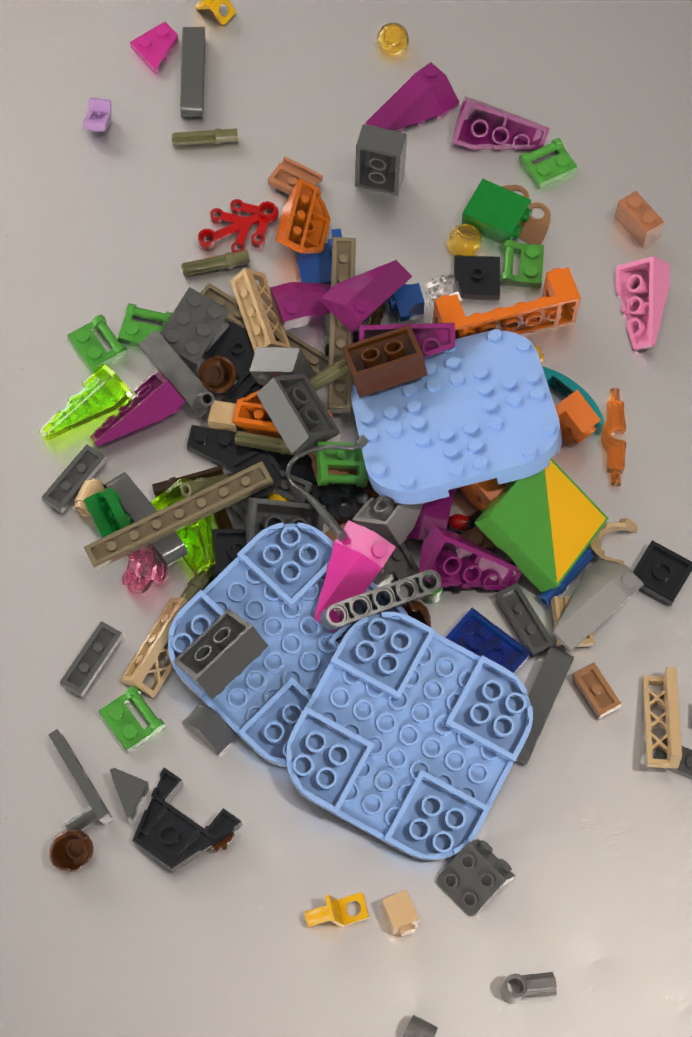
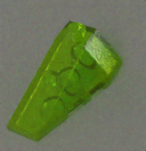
M103 364L82 383L84 389L67 400V408L57 411L39 433L46 441L108 414L118 407L125 406L130 401L133 392L114 371Z
M180 478L155 498L151 504L159 511L186 498L181 493V485L194 480ZM211 515L175 532L188 551V554L183 559L196 576L202 575L216 564Z

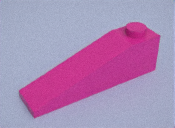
M347 521L343 527L347 537L342 541L336 538L333 543V551L326 569L325 581L313 619L321 624L320 615L324 609L334 603L365 593L396 546L376 532ZM330 611L329 618L334 623H338L339 615L335 611ZM334 629V630H330V631H332L333 633H335L338 629Z

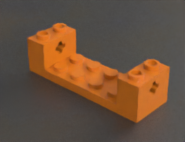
M569 267L555 268L550 272H546L542 297L526 303L519 302L514 306L498 307L489 312L474 313L465 317L458 295H443L434 300L432 323H455V339L493 329L526 335L575 323L581 297Z
M578 389L555 406L562 438L567 445L573 441H576L577 444L597 430L594 425L601 421ZM497 478L459 488L476 511H482L503 491L506 483L498 485Z

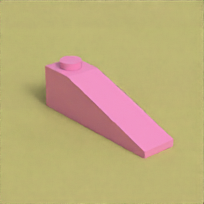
M654 256L616 266V290L622 299L623 305L621 308L628 320L627 329L634 350L654 347L656 345L670 287V264Z

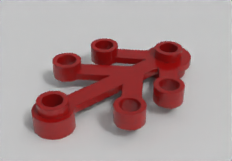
M234 199L230 203V211L232 213L224 212L219 208H214L210 212V219L214 224H220L223 221L233 224L215 232L211 229L201 230L198 233V243L203 249L209 250L216 245L217 241L239 232L236 241L231 245V252L245 251L244 244L252 225L259 222L256 233L251 236V242L255 248H261L265 245L264 235L268 224L276 221L279 216L278 208L269 201L262 202L259 206L244 203L239 199ZM247 212L253 215L244 217L240 216L239 214Z

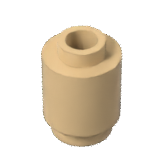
M95 478L85 480L74 500L76 503L74 508L80 513L90 516L83 500L105 489L104 483Z

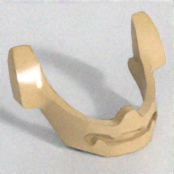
M628 518L620 519L619 523H605L590 543V546L601 559L624 565L623 560L605 556L604 550L601 549V539L606 534L615 531L636 533L638 526Z

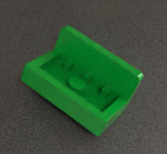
M113 488L102 489L83 500L101 538L133 523L128 513H124L120 505L122 504L121 497Z

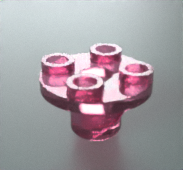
M147 545L128 555L129 561L127 569L122 576V583L128 587L130 592L143 594L152 584L162 585L166 581L168 567L162 562L157 561V555L153 547Z

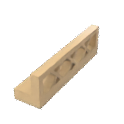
M244 268L230 283L254 353L257 347L291 348L265 273Z
M170 598L121 677L120 681L126 686H136L150 698L156 696L173 668L168 652V634L175 616L188 603L185 598ZM166 651L167 663L165 666L159 667L158 656L161 652ZM153 672L155 682L150 689L143 683V680L148 673Z
M666 667L664 677L643 676L642 678L647 767L678 769L682 757L677 669L676 667ZM649 684L663 685V691L657 696L649 689ZM655 704H658L664 710L660 717H657L650 711V708ZM657 725L666 733L660 740L651 733V730ZM659 747L667 754V760L653 759V751Z

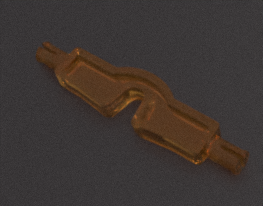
M615 388L610 389V400L606 405V423L601 434V443L607 457V473H611V486L613 487L615 484L616 487L621 486V474H623L625 469L626 442L612 437V435L624 434L626 431L624 402L620 401L619 388H616V391Z

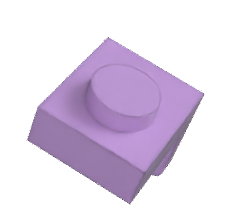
M90 97L89 111L83 120V129H89L92 132H105L111 121V100Z

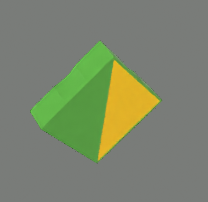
M552 458L549 460L550 465L539 473L527 478L507 482L503 491L489 503L474 522L499 549L510 556L518 569L541 592L559 586L609 519Z

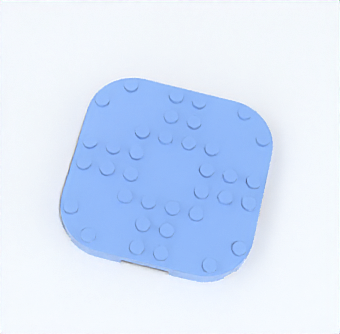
M493 329L455 339L454 348L424 358L427 376L370 395L359 397L354 383L352 384L350 395L359 438L363 434L369 440V443L362 448V453L370 484L381 497L386 495L394 498L395 503L420 504L450 497L448 492L450 489L497 478L498 485L527 478L550 465L549 460L554 454L558 455L561 449L562 434L559 418L538 352L531 341L517 333Z
M300 522L298 524L278 523L259 532L203 591L200 590L178 612L168 634L169 657L179 678L206 705L217 711L226 724L261 758L281 767H287L286 749L295 724L309 702L343 637L356 623L340 627L333 633L313 619L325 581L326 569L330 562L334 542L317 528ZM372 582L365 592L376 589L378 586ZM381 594L376 595L378 604L384 606L386 602L384 596ZM357 603L353 610L357 614H362V606ZM401 605L384 611L408 615ZM229 608L250 623L268 644V647L243 670L241 675L230 682L221 694L212 700L173 661Z
M381 612L362 618L343 637L290 734L286 749V765L289 776L294 786L306 799L399 851L421 860H441L451 857L460 852L468 842H472L478 834L504 780L528 738L533 721V708L527 694L528 691L521 680L505 667L484 656L480 657L437 634L433 628L408 615L397 612Z

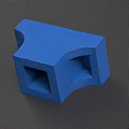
M419 283L404 284L388 299L390 311L395 312L397 322L407 321L415 316L424 314L425 301Z

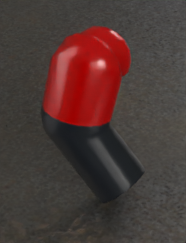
M477 510L470 516L454 514L450 516L448 526L463 532L471 530L477 526L474 522L482 514V511Z

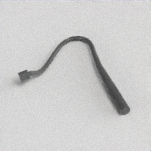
M363 434L356 441L357 444L355 445L331 444L304 450L296 454L286 467L285 474L288 483L312 504L339 541L347 537L346 532L316 498L292 480L290 471L293 464L299 458L313 452L328 449L356 450L360 447L364 448L369 443V440Z

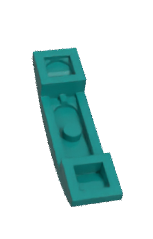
M542 366L548 387H551L562 397L566 398L578 389L601 420L594 425L597 429L594 433L599 436L602 433L605 421L599 407L591 396L572 379Z

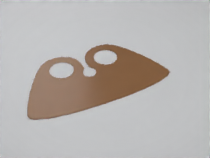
M501 186L510 191L520 190L524 197L529 199L528 191L522 186ZM536 202L531 203L530 209L540 207L544 210L545 214L540 219L531 216L528 222H524L521 226L523 230L519 238L528 244L541 245L549 227L551 214L547 206Z

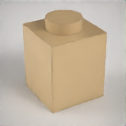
M214 400L208 417V428L237 432L241 427L233 423L236 404Z
M407 890L382 899L381 908L393 936L397 934L406 936L416 930L415 927L419 924V918Z

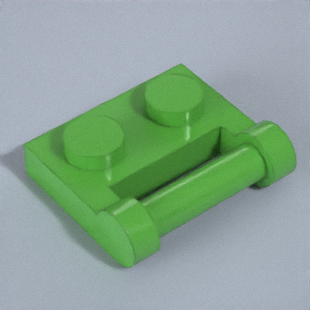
M560 138L552 140L550 144L533 152H525L519 155L521 165L538 189L577 172L578 166L564 148ZM554 151L557 154L538 164L534 165L532 163V161L539 159Z
M505 240L503 242V251L505 252L504 269L500 282L507 286L541 288L544 245L516 243L514 240ZM514 253L520 254L519 276L512 274Z
M129 303L118 335V341L123 344L137 346L154 330L157 329L161 333L172 312L161 313L139 308L136 304ZM137 316L164 323L163 326L135 321L134 317Z
M103 315L96 316L92 322L67 335L69 342L91 373L127 353V348L117 340L107 326V320ZM100 330L113 349L107 352L94 332Z
M317 442L315 447L331 444L355 445L357 443ZM361 447L356 450L328 449L316 452L317 484L319 486H327V484H354L357 487H366L368 477ZM328 468L356 469V475L328 474Z
M136 686L130 687L123 695L99 710L100 716L127 753L165 728V723L161 718L158 719L140 695V689ZM133 701L149 723V727L146 729L142 728L126 706L128 703Z

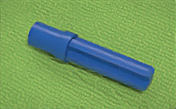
M586 548L558 587L541 592L538 595V599L542 604L550 606L551 599L554 596L563 594L566 587L595 557L592 550Z

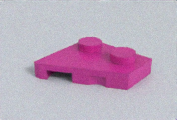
M165 21L131 41L130 45L134 52L156 74L160 70L159 65L163 59H167L170 50L178 42V34Z

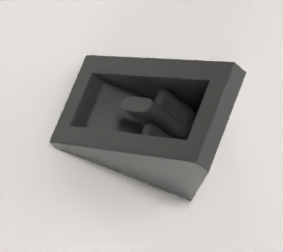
M201 704L182 721L183 725L218 756L237 739L236 735L217 711Z
M112 768L110 773L128 823L132 824L135 822L150 791L148 781Z

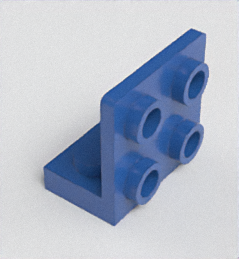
M341 228L332 229L331 239H328V243H325L322 253L301 254L296 252L301 282L331 284L333 237H342Z

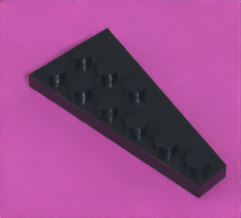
M191 425L187 450L211 462L215 461L225 466L231 472H233L237 460L250 452H259V454L272 456L279 464L280 470L286 472L289 461L294 457V455H282L278 452L236 445V432ZM307 454L293 464L290 474L311 482L313 487L310 494L321 503L326 486L317 485L311 465L312 460Z

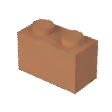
M637 191L618 201L615 218L642 248L661 237L664 226L663 219Z

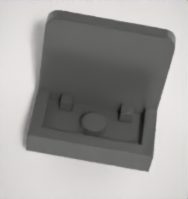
M479 839L468 842L437 877V883L470 916L476 915L502 886L509 884L515 877L511 872V866L505 860L498 859L492 853V847L484 840Z

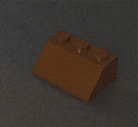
M410 325L342 347L359 397L428 375L423 353Z

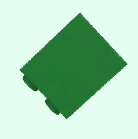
M482 179L462 212L461 225L501 243L505 240H518L523 230L521 226L524 222L529 221L533 212L530 209L531 199Z

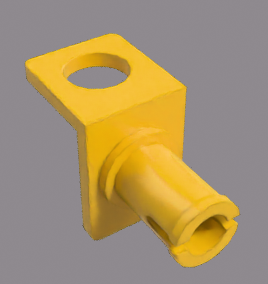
M201 0L195 6L196 10L211 9L221 25H225L236 13L229 0ZM222 4L226 5L228 9L225 17L219 12Z
M361 892L338 900L329 894L325 895L327 905L305 911V918L309 927H314L328 921L343 927L369 918L365 896ZM352 901H357L361 906V910L356 916H350L347 913V906Z

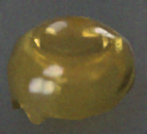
M387 23L377 33L376 41L379 50L388 55H397L408 46L409 36L407 30L402 25Z
M467 223L453 227L447 239L448 251L453 256H476L482 244L481 232L475 226Z

